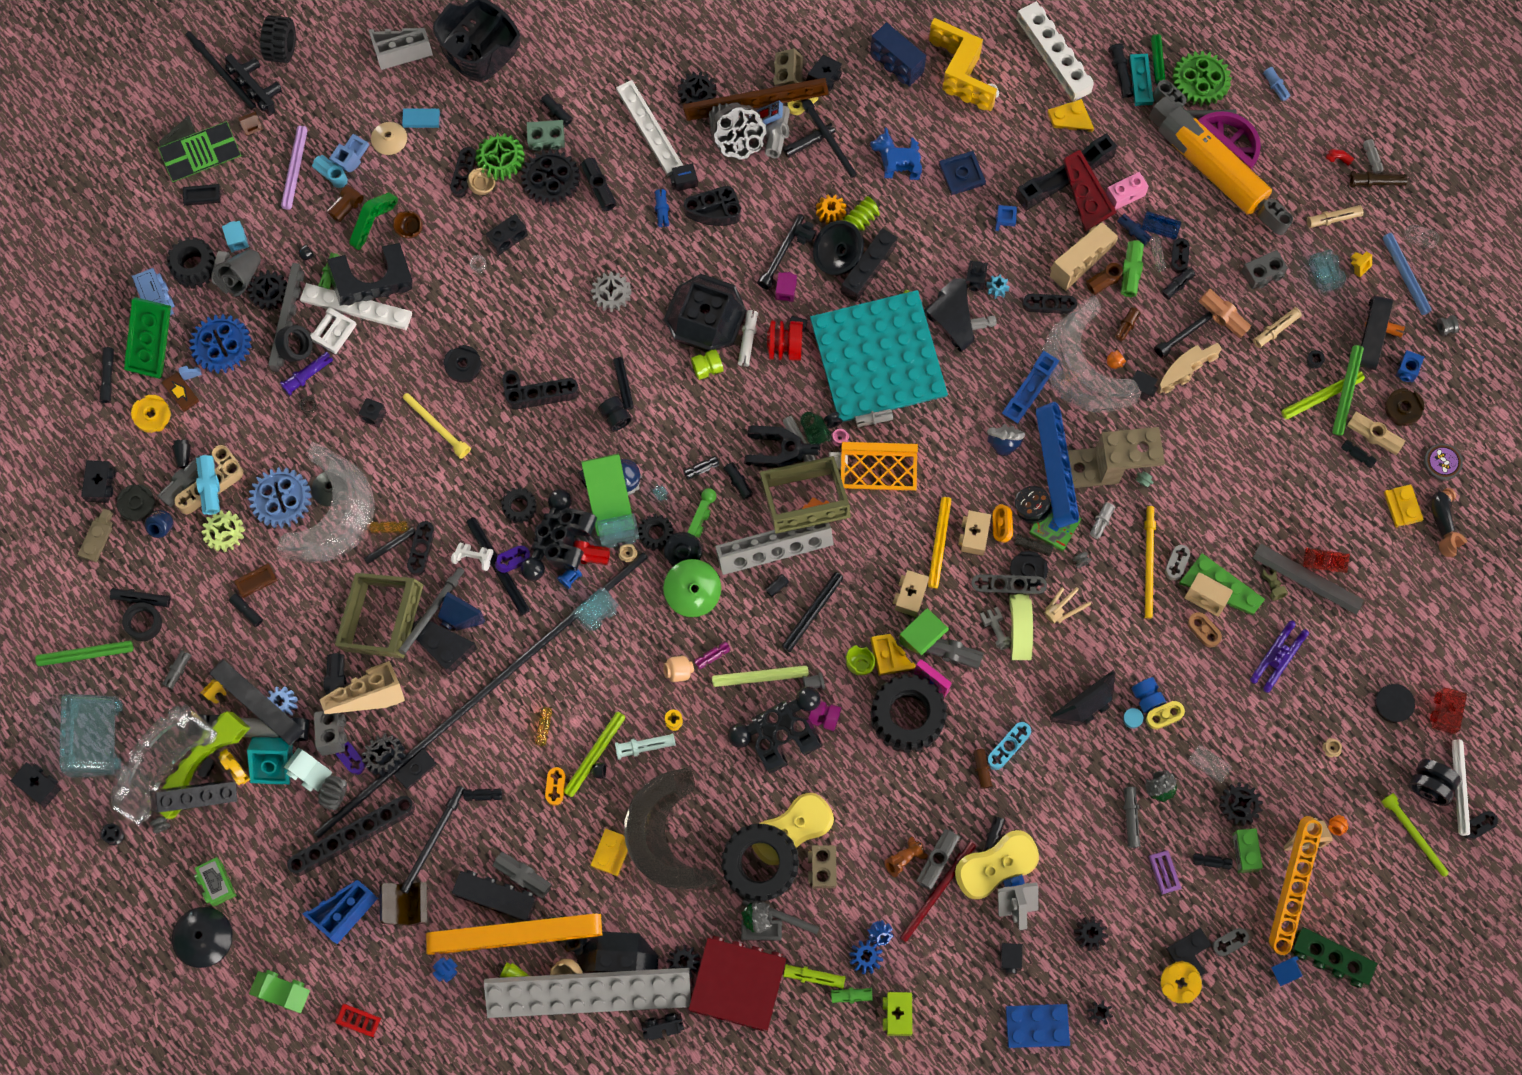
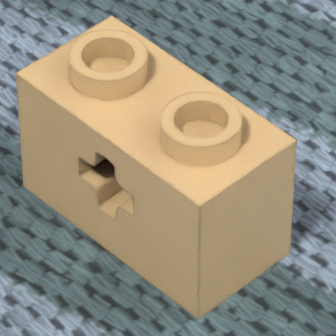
M969 510L967 516H963L961 527H964L965 530L964 534H960L958 545L962 546L961 552L984 555L991 514ZM972 530H976V536L972 535Z
M907 570L906 575L901 576L898 585L902 587L900 593L896 592L893 604H896L895 610L917 617L929 577ZM909 590L913 591L911 596H908Z

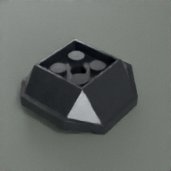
M699 274L677 286L664 317V322L674 341L706 352L713 349L720 350L734 345L746 315V308L735 285ZM707 309L709 313L703 314L701 311Z

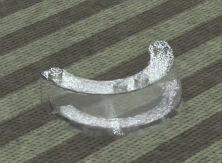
M1095 295L1082 302L1053 326L1045 339L1042 352L1045 351L1059 360L1058 365L1047 381L1049 387L1059 398L1081 411L1109 413L1137 404L1141 391L1137 383L1132 379H1114L1098 373L1088 364L1082 353V332L1090 320L1097 316L1101 310L1099 300Z
M311 442L308 457L311 462L318 465L328 475L333 489L332 503L326 516L314 527L301 532L283 534L279 540L277 551L282 557L306 563H324L325 561L338 559L348 554L362 542L373 522L375 500L368 479L354 463L320 444Z
M185 704L181 708L176 706L170 709L166 718L160 717L145 732L129 755L132 758L128 760V764L122 765L116 777L118 779L117 786H114L111 792L113 809L137 825L146 821L152 813L150 790L158 789L164 777L168 776L173 770V765L177 761L182 760L187 751L196 746L204 747L207 744H212L217 737V731Z

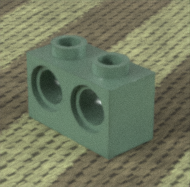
M563 120L527 122L529 150L541 151L543 149L559 150L565 148Z

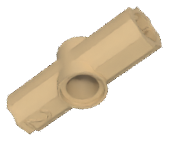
M1357 411L1347 424L1349 428L1366 437L1369 443L1378 444L1394 455L1399 453L1405 443L1404 439L1387 430L1383 423L1373 422ZM1373 431H1377L1380 436H1376Z

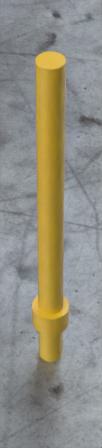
M1147 506L1146 521H1144V529L1146 530L1145 618L1152 619L1154 530H1156V521H1154V507Z

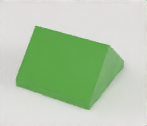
M927 608L900 633L899 643L922 656L949 629Z

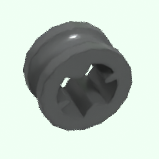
M1087 551L1078 554L1072 559L1073 562H1076V568H1081L1092 561L1091 558L1087 557Z
M162 816L150 822V826L154 827L153 833H160L171 826L170 823L166 822L168 819Z

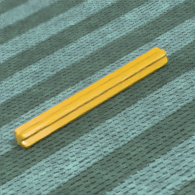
M949 497L941 498L928 587L938 588L951 507V498Z

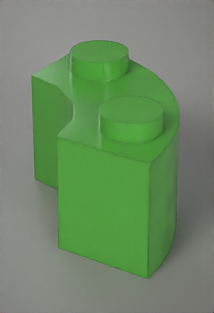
M267 970L266 973L258 971L249 995L301 1014L310 993L309 989L304 988V983L294 979L292 983L277 978V973Z

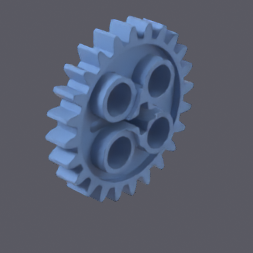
M278 467L276 473L270 469V475L263 472V479L257 477L259 483H252L255 490L249 491L254 497H250L248 500L250 503H253L250 505V508L254 510V516H258L259 522L264 520L266 526L271 523L273 528L279 524L280 528L283 529L284 523L291 527V521L297 524V517L304 518L302 512H308L305 506L311 505V502L307 499L312 498V495L308 493L311 489L309 486H306L308 482L306 479H303L301 474L296 476L295 470L289 473L288 468H285L284 472H282L280 467ZM275 483H278V489L286 508L285 513H283L281 503L278 500L279 496L274 486ZM285 484H291V486L288 489H283V486ZM267 490H273L270 495H264ZM290 501H296L295 505L288 506ZM272 507H278L277 511L270 512Z

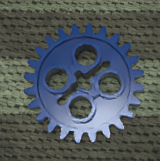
M222 314L221 319L214 315V320L207 317V323L201 321L202 327L196 326L197 333H191L195 339L189 340L191 345H193L189 347L191 352H193L191 355L196 359V363L198 365L201 364L203 369L207 368L209 372H212L215 368L217 374H219L220 369L227 373L228 367L233 371V365L235 364L240 367L239 361H246L244 355L250 354L247 348H252L249 343L251 337L248 334L250 333L248 329H245L244 323L240 324L239 319L234 320L231 315L226 319L224 314ZM214 330L217 331V334L222 341V344L228 354L227 357L224 356L219 346V343L213 333ZM229 330L227 334H222L223 331ZM207 338H212L211 341L205 342ZM237 345L235 349L229 350L231 346ZM215 353H219L217 357L212 358Z

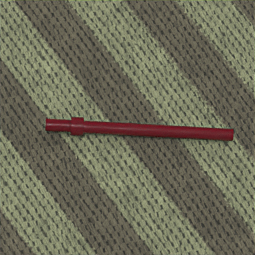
M969 842L962 853L956 856L952 867L900 936L902 941L905 943L908 941L954 878L955 869L959 861L966 855L971 854L975 849L976 845Z

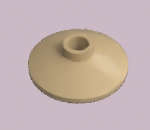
M385 122L378 125L371 135L372 146L377 152L384 155L400 152L407 142L405 129L395 122Z

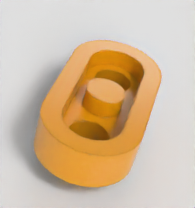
M1000 504L993 510V536L995 540L1006 543L1013 535L1012 510L1009 506Z

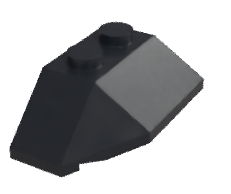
M1115 671L1109 672L1051 714L1050 721L1080 726L1083 723L1087 725L1095 719L1094 715L1100 712L1102 714L1107 711L1113 699Z
M602 931V936L592 937L584 945L583 953L577 956V963L583 973L657 970L659 956L639 933Z

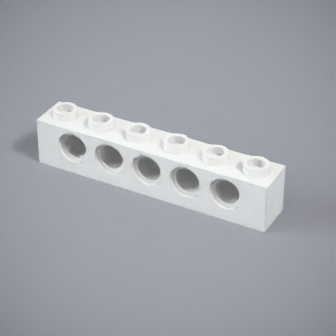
M1036 1L1018 10L1016 20L1071 100L1074 102L1090 94L1094 85L1093 79L1086 74L1082 63L1074 57L1073 50L1070 47L1068 48L1062 34L1057 32L1053 21L1049 20L1046 16L1044 8L1039 6Z

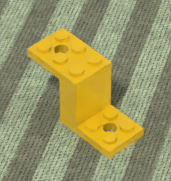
M934 18L931 23L929 41L934 46H941L947 49L948 52L955 54L945 71L942 90L948 95L960 97L966 103L971 102L977 105L981 110L991 111L994 107L997 88L970 77L980 58L983 39Z

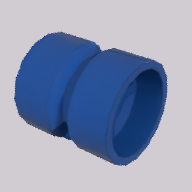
M1154 677L1141 681L1131 688L1135 698L1140 699L1139 705L1143 713H1148L1152 709L1166 703L1162 692L1157 691L1159 686Z

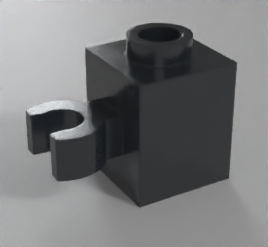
M969 261L966 284L969 290L979 291L984 289L988 263Z

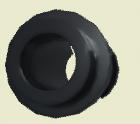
M783 574L777 575V579L764 588L771 598L783 587H788L789 580Z

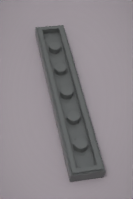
M1261 543L1257 548L1253 559L1356 615L1359 612L1364 599Z

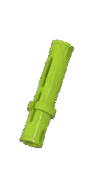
M788 964L785 965L783 977L798 979L802 983L808 981L841 989L844 987L845 976L811 970L806 966L801 968Z

